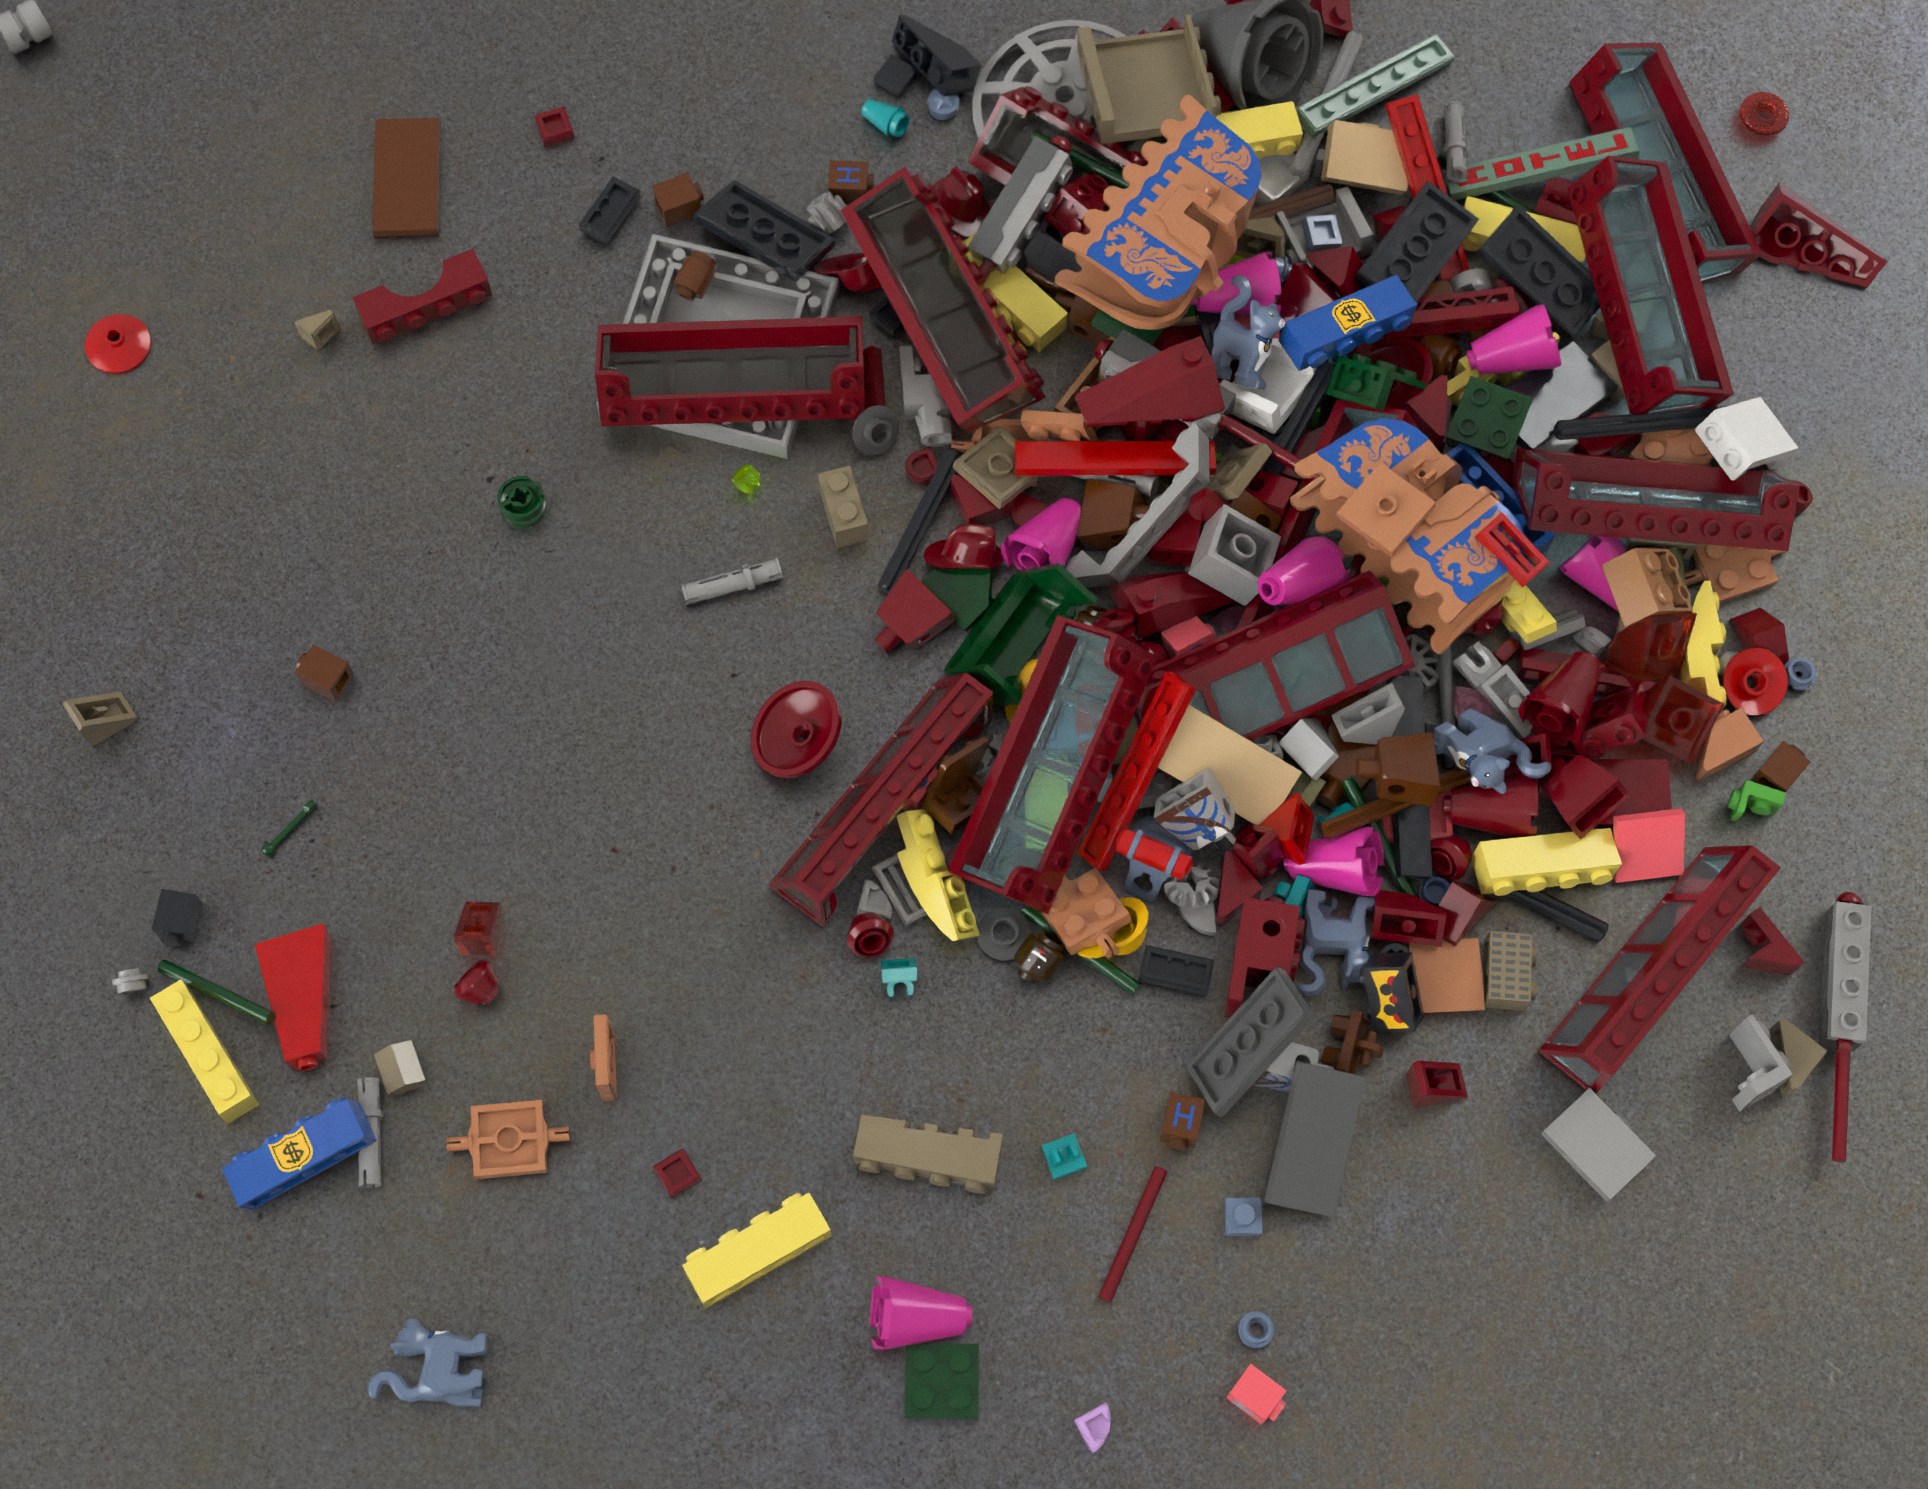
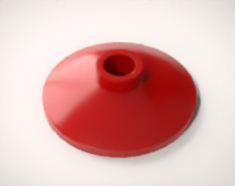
M114 314L99 320L89 330L85 340V351L90 362L97 369L110 374L126 373L137 368L147 358L151 348V337L147 327L139 319L127 314ZM120 336L117 341H110L112 338Z
M1748 648L1738 652L1728 662L1723 674V687L1727 700L1736 710L1742 708L1747 715H1763L1771 712L1782 702L1787 691L1788 678L1786 669L1782 661L1774 653L1766 649ZM1748 676H1751L1754 680L1750 688L1747 686Z

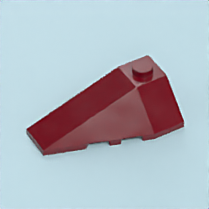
M1780 182L1760 207L1750 226L1762 251L1760 257L1766 261L1797 267L1798 270L1806 272L1812 271L1828 275L1836 280L1868 287L1888 262L1887 259L1820 209Z
M1201 336L1171 346L1075 395V400L1087 427L1127 425L1132 421H1150V424L1162 423V420L1182 419V422H1193L1225 409L1215 365Z
M1189 570L1137 575L1108 587V593L1118 608L1134 612L1135 620L1133 623L1136 627L1135 636L1137 639L1235 602V600L1188 574Z

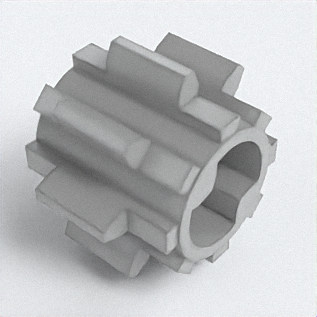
M829 191L823 193L807 206L806 210L809 213L807 220L812 226L819 230L821 229L826 234H830L846 222L840 211L846 207V204L839 195L833 197Z

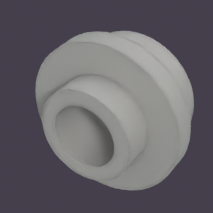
M139 968L119 971V978L112 980V985L117 987L118 994L146 989L145 980L148 979V974H140Z

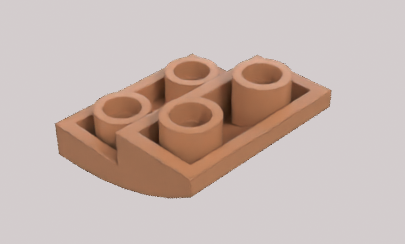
M1477 937L1463 938L1456 946L1451 945L1444 939L1442 947L1408 943V950L1413 953L1423 1013L1485 1010L1483 973Z

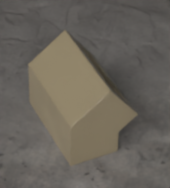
M412 1040L389 1045L374 1054L388 1095L401 1096L410 1090L419 1089L425 1082Z

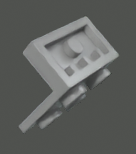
M1753 1015L1746 1017L1730 1034L1731 1039L1754 1072L1746 1078V1081L1738 1086L1740 1092L1732 1099L1739 1112L1775 1092L1793 1075L1790 1071L1791 1065L1784 1053L1776 1050L1770 1041L1771 1037L1767 1027L1761 1021H1757Z

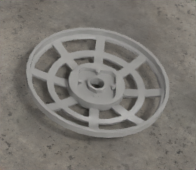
M1063 20L1032 27L1013 37L1002 45L989 59L981 71L975 86L972 112L978 140L985 127L981 111L982 94H1003L1025 86H1030L1042 93L1041 98L1050 103L1056 102L1065 106L1069 110L1068 114L1074 118H1082L1091 123L1095 121L1077 55V34L1075 39L1054 40L1036 46L1030 38L1051 31L1090 27L1091 31L1105 34L1112 38L1125 37L1126 35L1106 25L1090 21ZM1017 45L1024 51L1025 54L1011 66L1003 81L986 82L994 66L1006 53ZM1071 48L1067 61L1050 64L1042 54L1054 49ZM1030 60L1039 70L1030 83L1013 82L1021 68ZM1065 92L1073 95V98L1068 102L1057 100V97ZM1005 104L1000 109L1002 117L1008 109V106ZM1036 112L1027 116L1021 114L1012 119L998 141L997 148L1013 136L1017 142L1028 149L1031 145V138L1022 132V129L1033 121L1041 128L1047 130V136L1050 138L1061 136L1064 129ZM987 135V137H986V139H985V141H984V144H985V143L988 141V139L990 138L989 135ZM1152 138L1137 139L1127 150L1141 153L1143 144L1151 141ZM1086 142L1071 145L1072 149L1082 154L1095 150L1101 162L1112 169L1118 163ZM1091 172L1071 175L1065 185L1060 184V187L1063 188Z

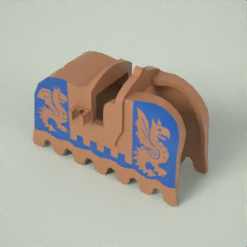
M1190 94L1185 95L1179 105L1180 112L1185 116L1186 120L1180 122L1174 119H1166L1161 124L1160 131L1167 139V142L1160 144L1155 141H1147L1143 144L1141 153L1148 162V165L1140 166L1132 163L1124 167L1122 176L1129 187L1121 189L1116 186H1109L1105 189L1103 200L1109 206V210L1102 212L1097 209H1090L1085 213L1083 220L1090 233L1083 235L1078 232H1070L1062 241L1063 247L1076 253V262L1082 267V270L1080 272L1068 269L1061 270L1055 276V284L1085 299L1118 321L1138 329L1156 330L1170 327L1181 320L1194 299L1206 296L1210 290H1219L1223 285V281L1218 276V267L1228 263L1236 252L1237 240L1246 228L1261 180L1259 159L1251 146L1215 118Z
M1384 418L1366 422L1327 447L1294 464L1295 472L1303 478L1309 479L1316 475L1320 476L1291 496L1290 504L1299 511L1317 508L1320 514L1315 520V528L1321 534H1329L1333 531L1342 533L1343 537L1339 541L1338 547L1342 550L1344 556L1350 558L1357 554H1362L1366 559L1361 566V574L1370 570L1378 579H1387L1389 584L1385 589L1391 604L1397 605L1407 601L1412 605L1407 614L1408 624L1413 628H1422L1426 625L1434 627L1435 632L1430 639V645L1436 653L1442 654L1466 629L1510 591L1515 579L1508 573L1509 569L1484 547L1475 536L1501 512L1523 533L1518 520L1509 509L1499 502L1501 498L1488 487L1482 486L1476 489L1470 484H1459L1462 476V467L1447 454L1442 456L1429 438L1418 428L1404 421ZM1380 462L1436 502L1435 508L1392 557L1336 517L1337 511ZM1499 525L1496 526V528H1497L1510 542H1513V543L1520 549V547H1519V546L1516 544V542L1509 536L1508 533H1506ZM1504 548V550L1515 560V558Z

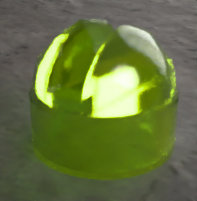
M746 464L737 470L732 478V482L744 493H751L756 491L754 485H761V475L752 464Z

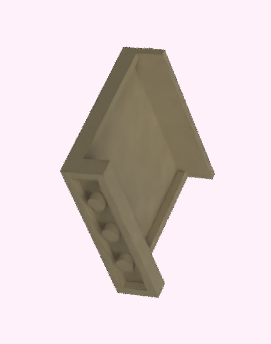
M1190 14L1185 15L1184 29L1094 40L1090 27L1077 29V55L1101 144L1163 136L1160 127L1164 120L1174 119L1180 122L1186 120L1179 109L1180 102L1185 95L1190 94L1215 118L1221 114L1219 96L1213 95V75L1211 72L1207 73L1206 51L1205 49L1200 50L1199 47L1200 31L1198 27L1193 26Z

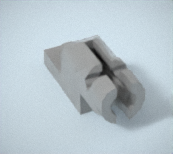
M899 346L904 419L916 420L922 445L927 447L950 445L952 441L950 410L931 375L921 374L920 358H913L912 346Z
M1479 640L1476 641L1467 650L1477 662H1483L1484 665L1477 667L1466 653L1457 656L1452 661L1453 665L1467 679L1471 687L1484 699L1488 706L1497 714H1501L1519 738H1525L1531 733L1530 730L1533 726L1527 719L1524 723L1522 722L1518 708L1522 700L1530 692L1507 664L1502 666Z

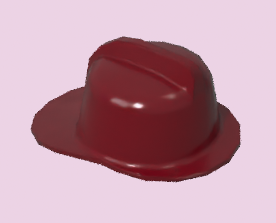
M954 167L946 177L936 181L933 187L940 196V200L937 201L938 206L941 210L945 209L955 223L952 227L953 231L969 238L974 232L978 231L991 208L983 196V186L980 179L968 171H961L959 167Z
M864 253L835 256L823 260L813 267V271L818 274L834 273L839 278L841 284L853 292L863 293L882 287Z
M976 523L959 525L949 533L947 539L932 543L924 552L925 561L931 566L940 569H990L999 566L1003 562L1001 549L996 545L995 528Z

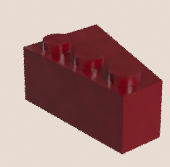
M1294 262L1276 304H1281L1280 316L1287 322L1340 298L1329 285H1326L1314 273V270L1308 264ZM1366 342L1356 346L1347 354L1348 358L1352 359L1353 353L1368 357L1374 343L1368 344Z

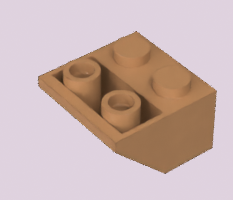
M1634 548L1602 564L1625 627H1644L1693 611L1690 604L1689 590L1682 583L1678 572V561L1670 552V549Z

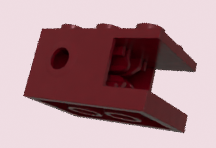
M1244 897L1224 1017L1230 1018L1241 1006L1245 986L1257 988L1276 967L1284 969L1294 983L1300 958V952H1295L1294 949L1299 950L1305 919L1299 918L1300 906L1285 904V901L1278 898L1259 900Z

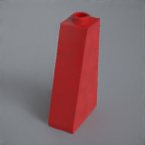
M323 923L254 944L271 1010L276 1014L274 1021L283 1056L291 1070L308 1071L317 1067L318 1062L327 1060L331 936Z

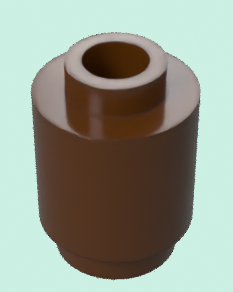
M693 250L691 256L686 257L673 283L678 288L676 293L692 302L695 298L702 299L716 272L714 269L717 263L716 260L703 252Z

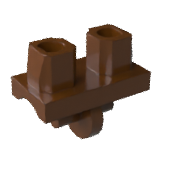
M1352 1010L1351 1016H1333L1330 1033L1333 1037L1344 1039L1342 1049L1331 1046L1324 1048L1321 1058L1323 1065L1332 1066L1334 1070L1356 1074L1358 1064L1363 1067H1369L1371 1057L1381 1058L1383 1056L1384 1048L1376 1044L1378 1033L1368 1031L1370 1023L1363 1018V1011Z

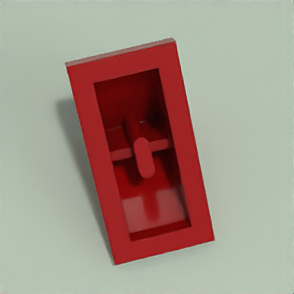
M1298 792L1292 794L1259 826L1275 830L1286 858L1298 865L1305 864L1315 816Z

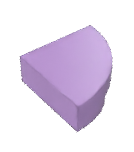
M1107 1402L1074 1420L1092 1454L1102 1447L1110 1432L1111 1414Z

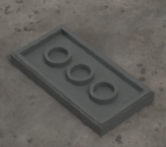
M1276 967L1186 1066L1213 1113L1222 1118L1315 1017V1014L1284 969Z
M1300 1061L1296 1062L1264 1202L1334 1217L1366 1077Z

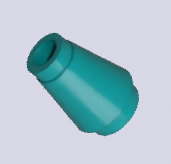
M868 99L861 110V115L888 137H901L909 126L910 116L905 113L904 108Z

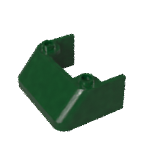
M1060 563L1020 570L1005 583L990 604L988 611L978 620L951 657L944 672L949 677L966 672L993 692V703L997 706L1018 705L1022 695L1019 689L1021 680L1017 676L1051 630L1057 615L1074 620L1077 615L1075 610L1078 606L1094 604L1098 598Z

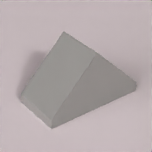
M1390 683L1331 716L1343 741L1377 745L1379 739L1392 737L1405 707L1394 685Z
M1316 718L1300 719L1278 742L1314 780H1317L1339 757L1321 722Z

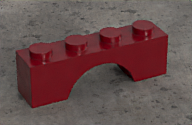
M470 249L443 260V271L439 281L433 288L423 294L401 296L381 285L352 298L372 344L379 341H388L395 337L396 334L408 329L420 328L426 322L440 316H449L457 309L469 304H479L486 297L491 296L492 292L488 278L474 249Z

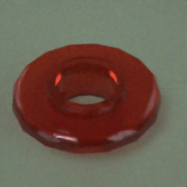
M1770 92L1752 93L1744 99L1740 106L1739 115L1742 123L1748 130L1757 135L1770 136L1778 134L1785 129L1789 122V110L1786 103L1779 96ZM1756 111H1766L1771 115L1772 119H1762L1757 115Z

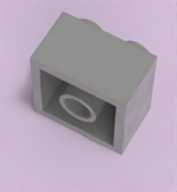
M1224 504L1204 524L1188 574L1246 606L1259 593L1258 579L1261 574L1272 566L1281 536Z

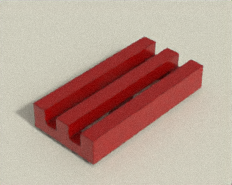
M1503 512L1475 536L1484 547L1509 569L1508 573L1522 587L1550 564L1543 554ZM1499 525L1516 542L1536 567H1533L1520 553V549L1513 542H1510L1496 526ZM1504 548L1515 558V560L1504 550Z

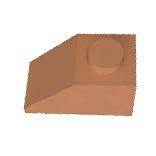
M1742 708L1732 713L1729 710L1722 711L1710 720L1712 725L1704 735L1695 773V779L1698 783L1756 753L1764 742Z

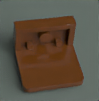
M986 736L977 741H968L953 756L947 754L936 766L938 770L936 777L926 788L928 794L922 807L950 834L969 822L985 785V782L975 773L991 742Z

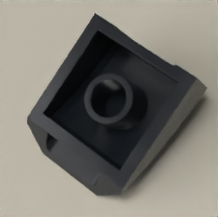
M1043 218L1038 230L1024 250L1028 268L1036 269L1054 282L1055 276L1061 270L1068 269L1074 272L1082 270V267L1076 262V253L1062 246L1065 235Z

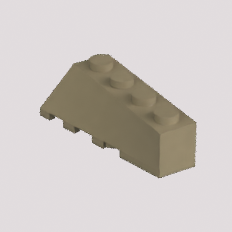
M861 1115L853 1153V1163L858 1164L860 1170L869 1173H880V1169L894 1171V1176L906 1180H915L916 1176L930 1178L929 1182L931 1184L942 1187H950L951 1183L965 1185V1190L979 1194L986 1193V1189L994 1191L1003 1134L991 1132L990 1138L985 1139L974 1134L975 1131L971 1129L959 1128V1131L948 1134L945 1129L935 1124H919L917 1129H911V1124L905 1120Z

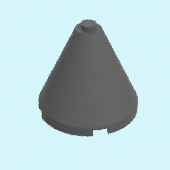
M1247 0L1197 12L1191 17L1193 26L1198 27L1200 31V50L1205 49L1208 65L1239 110L1294 101L1296 106L1301 100L1296 94L1304 81L1312 83L1318 69L1323 48L1322 19L1319 11L1311 8L1309 4L1311 0Z

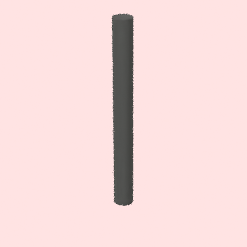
M1450 645L1445 652L1438 654L1442 724L1448 722L1455 726L1452 651ZM1445 754L1444 769L1457 768L1454 761Z

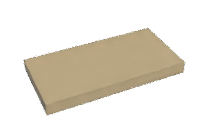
M1191 705L1188 706L1158 768L1182 782L1209 767L1233 804L1235 813L1256 825L1263 822L1285 801L1302 773L1299 769Z

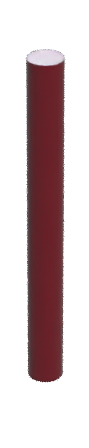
M1154 1166L1098 1298L1103 1301L1112 1302L1168 1173L1161 1167Z

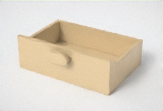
M1340 120L1332 121L1327 126L1328 136L1321 181L1398 195L1407 192L1408 181L1393 131L1379 128V125L1370 123L1356 124Z

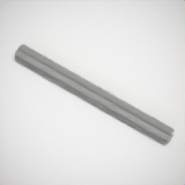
M1354 31L1347 33L1322 94L1346 82L1363 40V36L1360 33H1355ZM1307 131L1305 132L1290 169L1293 176H1298L1299 178L1306 177L1324 132L1313 138Z

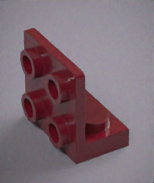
M1089 173L1068 184L1060 190L1052 203L1051 209L1043 218L1065 236L1070 232H1078L1083 235L1089 234L1090 230L1083 220L1085 213L1090 209H1097L1102 212L1109 210V206L1103 200V193L1108 188L1107 182L1102 177Z

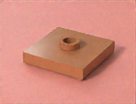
M1380 462L1337 511L1336 517L1392 557L1435 508L1436 502Z
M606 1014L594 1015L595 1048L590 1049L591 1070H595L596 1087L602 1101H615L617 1099L615 1033Z

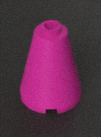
M1261 253L1218 269V276L1222 279L1223 285L1218 291L1210 290L1206 296L1194 299L1191 305H1195L1197 311L1222 313L1225 304L1239 295V288L1231 283V279L1237 275L1244 276L1249 280L1252 294L1248 303L1243 308L1235 311L1234 315L1250 316L1251 300L1258 301L1261 306H1268L1271 303L1275 304L1276 295H1281V284L1276 260L1270 259L1272 253ZM1281 304L1277 305L1279 313L1281 311Z
M1544 304L1532 307L1470 343L1472 350L1466 351L1471 370L1478 369L1479 374L1482 375L1560 367L1562 363L1557 342L1553 336L1552 325Z
M1060 498L1008 535L1001 544V554L1007 566L1010 568L1014 565L1019 571L1058 563L1065 567L1077 539L1082 505L1074 499Z
M1593 535L1579 547L1574 557H1568L1560 565L1559 569L1563 574L1619 612L1602 564L1626 553L1627 550L1619 537Z
M1317 536L1304 539L1261 574L1258 579L1259 594L1270 605H1292L1310 598L1349 579V570L1344 569L1342 562L1345 556L1333 541L1325 537Z
M1363 827L1330 840L1325 837L1310 840L1305 864L1298 865L1285 857V871L1289 872L1292 879H1296L1297 875L1310 878L1312 883L1365 897H1375L1380 890L1383 877H1377L1378 866H1384L1383 844L1378 831H1372L1373 827Z
M877 1276L876 1280L881 1286H873L870 1306V1327H877L878 1337H871L874 1349L887 1350L962 1335L966 1327H971L972 1307L971 1305H966L964 1297L889 1276Z

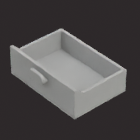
M1591 1088L1587 1089L1541 1134L1606 1202L1613 1198L1656 1157L1649 1147L1631 1130L1632 1126L1618 1112L1615 1114Z

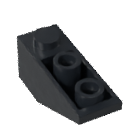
M900 15L893 34L892 43L944 97L974 91L981 69V64L964 46L906 15Z

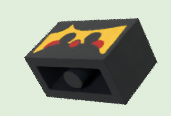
M1413 953L1371 954L1360 970L1361 986L1366 988L1367 991L1366 1015L1369 1020H1372L1374 1032H1415L1424 1018Z

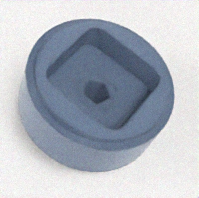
M934 89L929 94L928 111L934 118L948 120L957 114L959 110V97L957 94L944 97L937 89Z

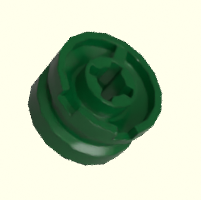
M516 476L505 481L499 488L497 500L502 517L508 524L515 528L525 529L535 526L542 520L546 513L547 505L542 487L537 481L531 480L529 476ZM520 499H526V503L523 505L521 504V502L517 501Z

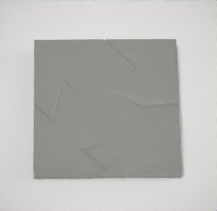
M652 234L623 324L831 317L840 290L839 278L807 271L794 282L756 258ZM693 250H697L712 257L717 263L714 267L716 272L703 298H695L692 302L679 296L676 293L678 288L673 283L686 257L691 256ZM818 360L803 361V390H809ZM792 361L740 362L737 364V392L795 390L794 363ZM727 363L675 364L671 367V394L729 392ZM661 365L613 366L610 368V370L624 373L629 378L632 396L663 395V367ZM597 399L596 404H597V408H598V412H599V405H598V399ZM799 420L649 426L788 459Z

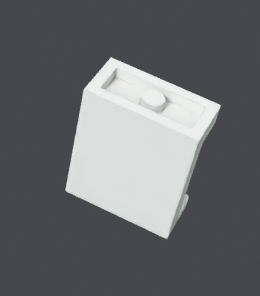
M1278 338L1272 339L1271 355L1262 372L1261 377L1266 382L1265 390L1245 387L1236 384L1235 380L1231 383L1223 379L1219 384L1236 394L1234 409L1231 412L1232 415L1272 434L1277 432L1296 408L1317 370V367L1311 368L1310 366L1298 371L1278 341Z
M1761 397L1716 409L1695 429L1698 436L1732 481L1739 479L1750 468L1766 464L1770 470L1776 469L1798 449L1797 445Z

